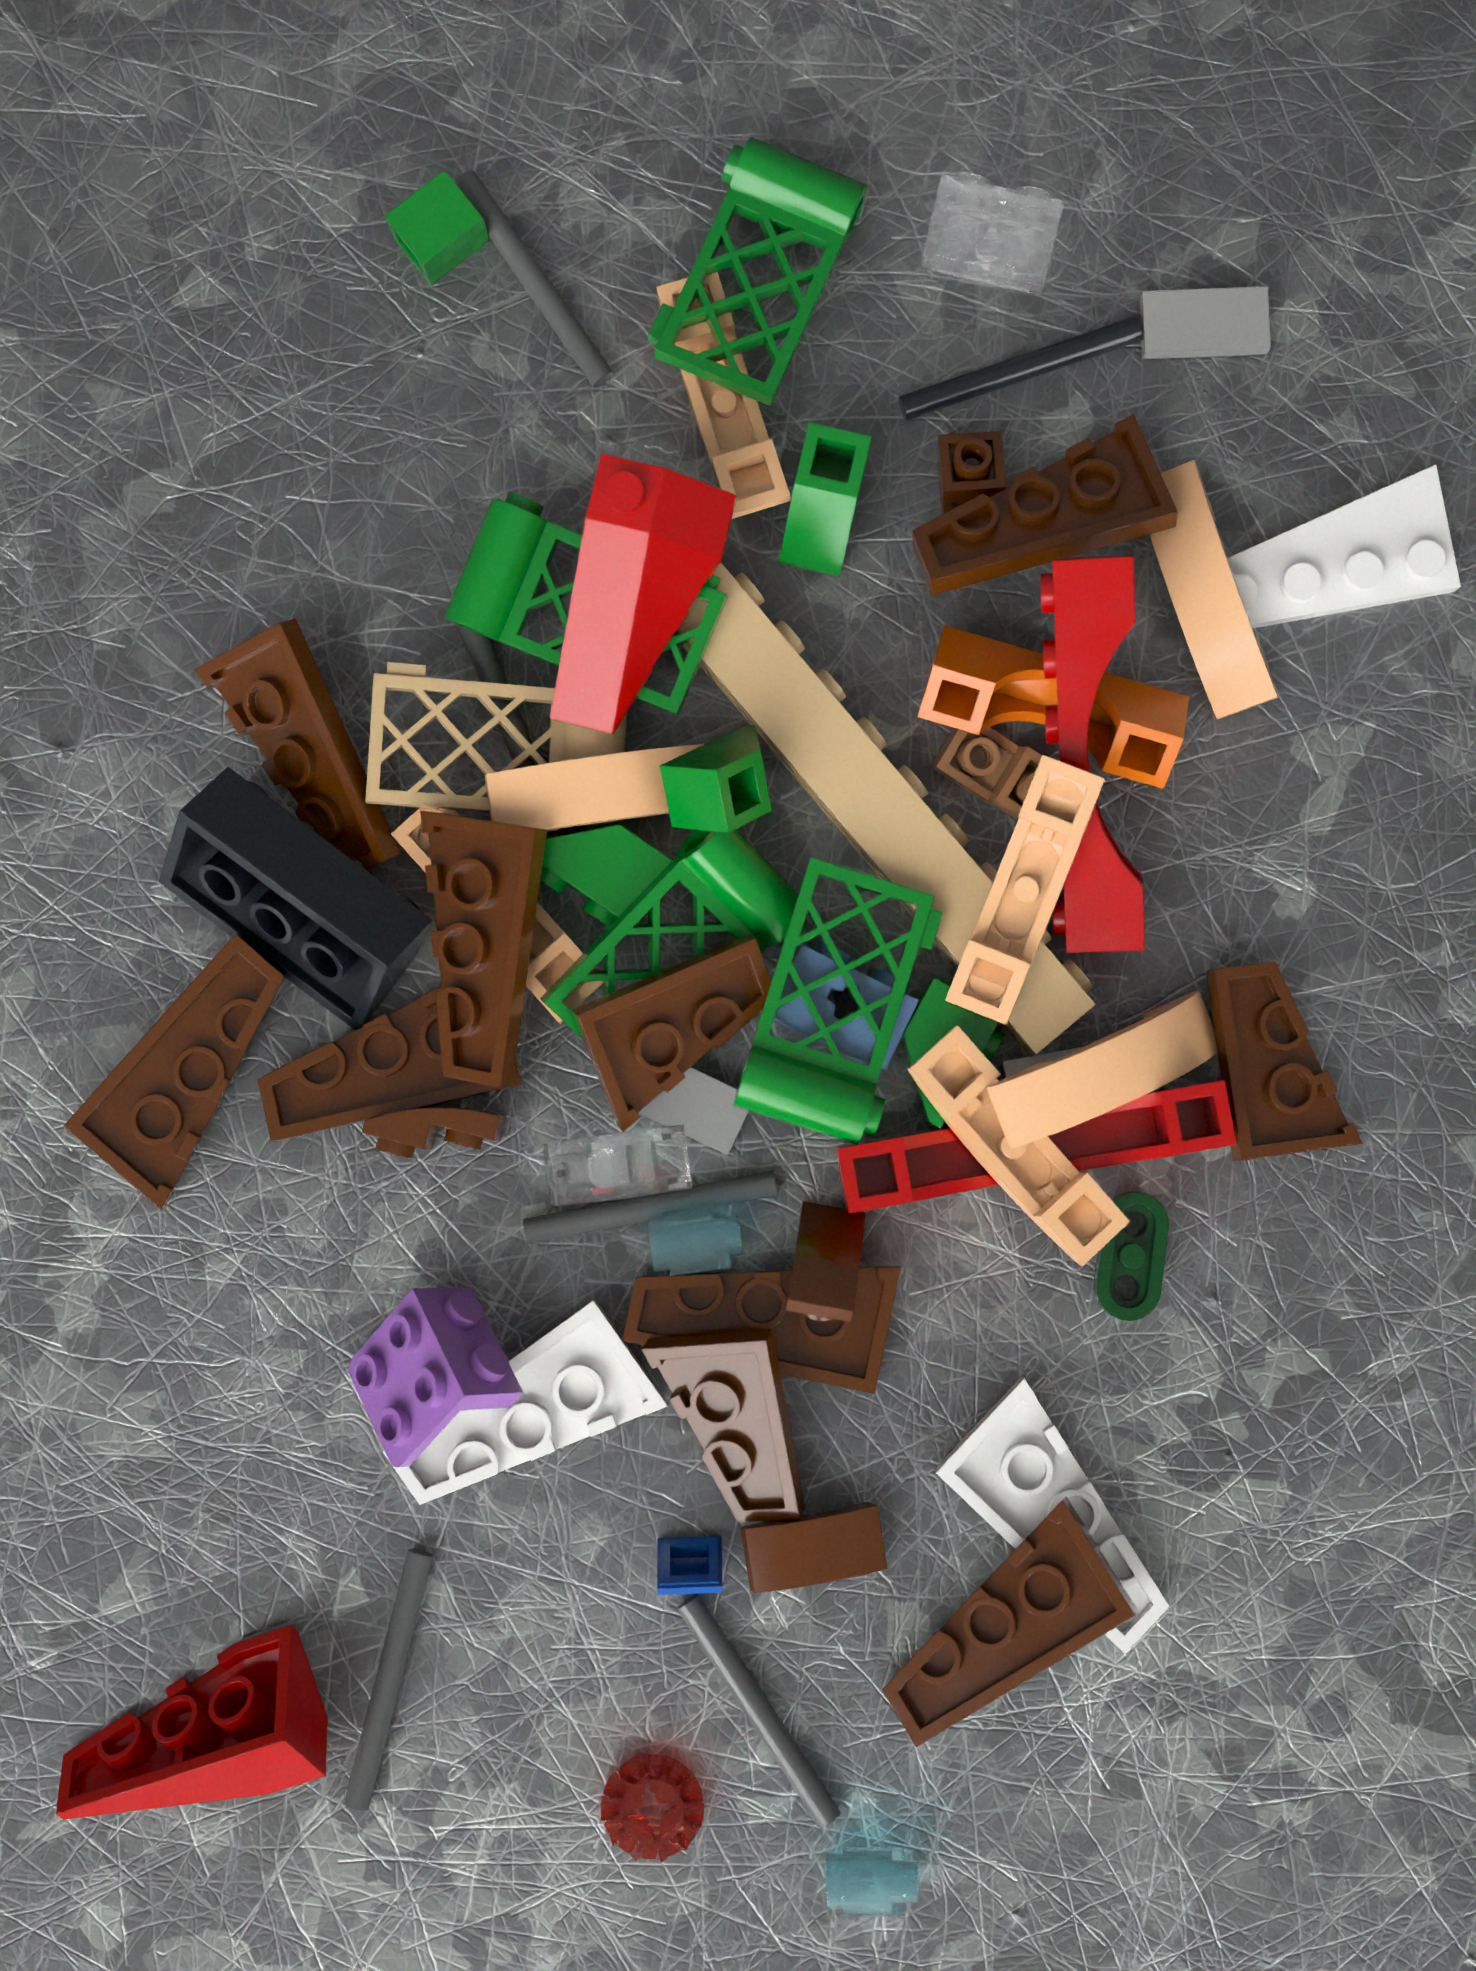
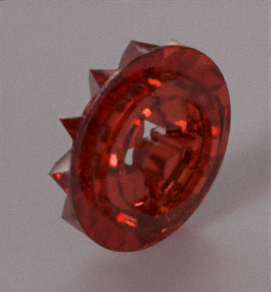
M646 1754L634 1757L624 1762L613 1772L603 1790L601 1821L610 1836L612 1845L619 1846L622 1850L629 1853L635 1861L643 1858L656 1859L662 1863L669 1856L680 1851H686L702 1825L704 1799L701 1787L693 1773L681 1762L671 1757L659 1754ZM645 1783L650 1784L651 1793H655L658 1803L674 1805L671 1806V1810H666L662 1813L659 1833H654L653 1826L649 1825V1820L646 1816H636L635 1813L630 1814L633 1813V1809H638L643 1804L646 1790Z

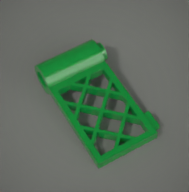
M750 137L745 147L736 144L733 146L722 174V181L730 184V188L675 307L662 304L648 334V341L656 344L654 351L655 359L771 406L842 247L847 243L854 229L866 197L868 185ZM734 214L759 223L766 239L735 250L727 232ZM774 230H776V231H778V232H780V233H782V234L776 235V233H775ZM805 242L824 250L818 266L793 274L783 248ZM721 244L725 254L715 257ZM772 253L783 278L752 289L741 263ZM731 267L742 293L710 303L702 285L705 277ZM810 283L806 291V294L803 297L799 287ZM789 291L797 309L795 318L769 328L758 302ZM697 298L700 308L690 311L695 299ZM748 306L759 332L727 343L717 316ZM707 321L717 347L695 354L674 344L681 329ZM786 337L779 351L775 340ZM765 345L773 363L766 382L741 373L734 355ZM723 359L726 366L717 363V361Z
M508 492L505 502L492 498L444 619L484 637L504 643L559 666L561 652L556 649L563 647L564 635L540 644L521 636L530 612L551 602H554L566 630L568 613L562 598L572 594L574 581L557 588L549 565L559 542L580 550L582 535L541 518L540 516L544 509V506L519 494ZM712 575L711 579H707L696 597L708 602L699 627L678 636L673 634L663 652L672 650L680 670L670 697L651 690L644 685L637 699L679 716L728 598L727 594L717 590L721 580L719 577ZM545 579L549 592L537 597L542 582ZM693 640L684 661L679 646Z
M737 829L729 833L693 830L679 847L676 858L540 999L583 1040L573 1012L562 1002L580 982L604 981L603 996L615 991V980L645 979L668 969L659 968L660 934L692 933V958L704 953V932L728 931L735 939L750 934L756 938L761 954L766 948L776 944L782 947L799 893ZM679 881L693 895L692 922L660 923V899ZM704 907L718 922H704ZM648 913V924H637ZM805 918V921H804V924H803V927H802V930H801L800 935H801L802 932L805 930V928H806V926H807V924H808V920H807L806 918ZM648 934V969L615 970V946L625 935ZM604 958V970L592 971Z
M810 857L755 1036L740 1078L733 1103L734 1107L856 1145L860 1142L863 1133L871 1136L875 1135L885 1105V1099L875 1096L886 1052L918 948L932 949L943 912L931 909L934 900L933 895ZM818 875L844 883L856 908L823 924L811 901ZM857 888L880 895L864 903ZM889 898L915 905L916 909L909 932L885 943L868 909ZM808 912L816 929L800 936ZM860 914L878 948L845 965L828 930ZM820 935L837 970L804 986L792 963V959L797 946ZM905 942L899 964L897 965L890 949ZM882 954L894 977L893 984L888 995L866 1005L849 971ZM789 974L797 991L781 998L787 975ZM842 976L859 1010L826 1027L808 992ZM801 997L818 1031L797 1043L770 1036L769 1033L777 1009ZM886 1004L878 1028L870 1012ZM863 1016L875 1039L868 1065L842 1058L829 1033ZM822 1037L831 1054L806 1047V1045Z

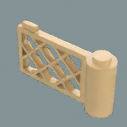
M387 662V674L374 673L365 803L490 813L488 797H483L487 794L486 784L472 796L455 795L438 775L465 752L485 775L495 773L475 750L473 745L496 725L500 724L523 750L519 756L501 770L505 771L516 769L528 757L535 765L546 764V761L539 755L537 750L548 740V763L625 752L627 714L614 735L550 719V729L533 744H530L507 716L523 702L551 704L552 708L555 688L425 677L426 665ZM386 690L413 692L430 712L404 734H401L384 714ZM427 694L448 696L436 705ZM461 696L477 698L493 716L491 720L468 739L461 734L443 713L446 708ZM491 699L512 700V702L500 710ZM436 718L459 744V747L432 769L408 741ZM384 727L395 741L382 752ZM401 747L425 774L408 791L379 789L381 764ZM432 781L442 794L419 791ZM618 820V821H610V822H603V823H617V822H620L621 820Z

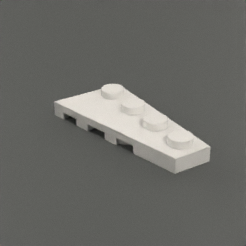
M1436 464L1228 558L1252 628L1454 592L1461 587Z
M594 1299L509 1360V1364L523 1390L522 1395L509 1408L459 1411L410 1466H393V1468L419 1505L497 1475L501 1471L526 1461H532L589 1436L592 1437L615 1428L617 1425L668 1407L669 1403L626 1342L622 1341L623 1338Z
M1021 1376L934 1470L1015 1549L1067 1496L1138 1609L1134 1617L1105 1634L1126 1654L1170 1606L1070 1452L1069 1447L1042 1408L1027 1381Z

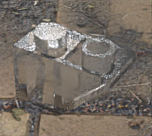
M684 1124L543 1144L545 1178L548 1184L551 1207L692 1189Z

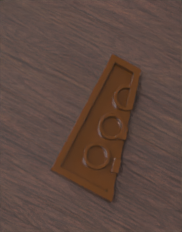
M1133 414L1115 423L1113 433L1094 443L1089 438L1066 449L1065 458L1039 472L1035 467H1032L1012 478V486L991 497L980 494L912 530V546L931 595H936L1050 563L1056 558L1075 556L1176 527L1178 511Z
M296 618L280 622L194 669L206 687L215 685L230 708L225 714L239 734L248 732L266 758L261 766L275 785L281 784L285 786L296 800L298 807L295 814L298 819L311 824L321 837L348 857L360 861L367 869L401 854L394 837L391 835L392 832L380 805L365 803L367 776Z
M420 810L422 834H429L431 865H425L427 893H434L437 931H431L433 957H439L442 990L436 993L443 1077L498 1088L510 1087L513 1083L547 829Z
M235 934L63 1126L160 1210L165 1208L286 975L242 936Z
M441 986L421 995V998L389 1014H384L364 1024L362 1028L334 1042H329L257 1079L271 1142L350 1125L388 1113L419 1109L509 1087L498 1088L443 1077L436 993L442 990ZM517 1054L513 1083L510 1087L523 1084Z
M859 1267L851 1322L836 1319L817 1321L804 1316L802 1313L786 1311L792 1270L636 1276L622 1341L644 1345L648 1338L772 1330L780 1374L875 1394L901 1267Z
M1066 1496L887 1683L882 1691L914 1745L918 1747L1131 1619L1137 1614L1138 1609Z

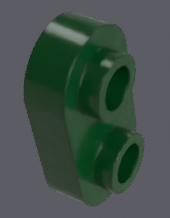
M1132 1191L1121 1193L1115 1196L1112 1201L1124 1215L1131 1211L1138 1212L1144 1221L1143 1228L1138 1234L1133 1236L1126 1234L1122 1229L1097 1253L1093 1283L1094 1295L1099 1306L1109 1315L1124 1321L1142 1319L1149 1315L1157 1306L1161 1296L1169 1231V1219L1163 1205L1149 1194ZM1123 1275H1130L1136 1283L1134 1294L1127 1299H1120L1114 1290L1116 1280Z

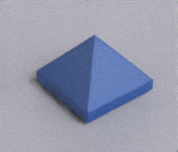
M722 1536L658 1538V1595L723 1593Z

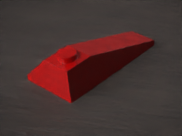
M601 453L584 523L551 708V720L614 735L652 674L656 661L675 631L680 629L688 616V610L707 579H711L721 563L737 500L735 494L667 468Z
M289 1625L233 1644L216 1655L219 1665L191 1683L185 1677H182L166 1688L168 1698L139 1717L127 1713L65 1753L62 1760L56 1815L65 1820L267 1795L325 1777L328 1716L298 1630Z

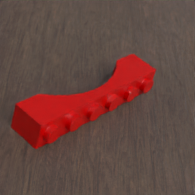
M1134 554L1056 558L1052 561L1053 573L1041 574L1042 613H1054L1055 639L1043 640L1044 678L1057 679V704L1046 705L1045 707L1047 744H1059L1060 762L1091 773L1088 757L1090 714L1098 684L1115 650L1135 625ZM1096 802L1065 880L1064 896L1058 898L1053 910L1054 935H1066V953L1145 951L1143 875L1121 851L1105 824L1098 802Z
M1225 1080L1150 1092L1109 1112L1048 1136L1078 1171L1237 1145ZM951 1128L835 1148L844 1202L848 1213L911 1203L999 1185Z

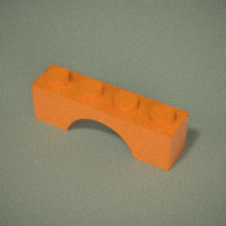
M944 625L917 717L977 735L990 726L1007 721H1027L1046 725V705L1057 704V679L1044 678L1042 653ZM1104 672L1098 684L1090 714L1088 750L1096 758L1101 770L1164 789L1184 739L1189 696Z

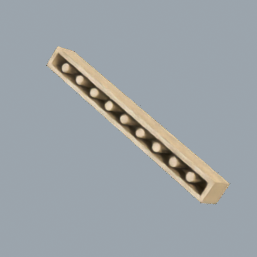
M720 563L713 575L721 579L717 590L727 594L728 598L702 658L700 667L749 725H755L757 735L879 879L934 896L931 909L943 912L934 944L957 970L998 871L988 862H984L980 867L963 848L969 843V840L959 825L946 813L937 818L922 800L928 794V791L919 778L906 765L901 766L898 770L881 752L887 746V743L874 725L864 716L858 721L853 719L840 703L846 698V695L835 679L823 668L814 673L799 655L805 650V647L796 633L783 620L774 626L759 608L765 600L751 580L742 572L733 577L724 565ZM696 598L688 610V616L680 629L675 631L674 636L699 627L708 602ZM693 640L682 644V646L686 649L687 652L689 651ZM899 901L913 918L916 906ZM1045 930L1007 1025L1003 1024L1029 1056L1038 1054L1096 1005L1087 994L1093 989V985L1082 970L1070 959L1061 964L1046 946L1052 939L1047 930Z

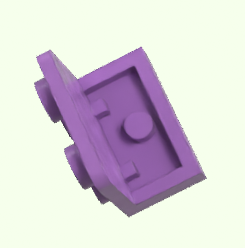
M471 1287L412 1288L349 1363L350 1377L384 1451L394 1467L410 1466L459 1411L509 1408L523 1393L509 1364V1360L503 1352Z

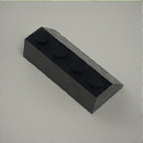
M229 767L222 771L179 811L159 879V883L229 936L233 937L235 934L242 936L286 975V979L355 1031L368 1023L414 959L432 922V919L421 912L411 899L397 894L373 876L360 861L345 855L321 837L311 824L302 819H297L269 798L259 785L245 780Z

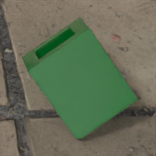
M446 172L439 173L384 215L394 240L431 286L489 241L483 217Z

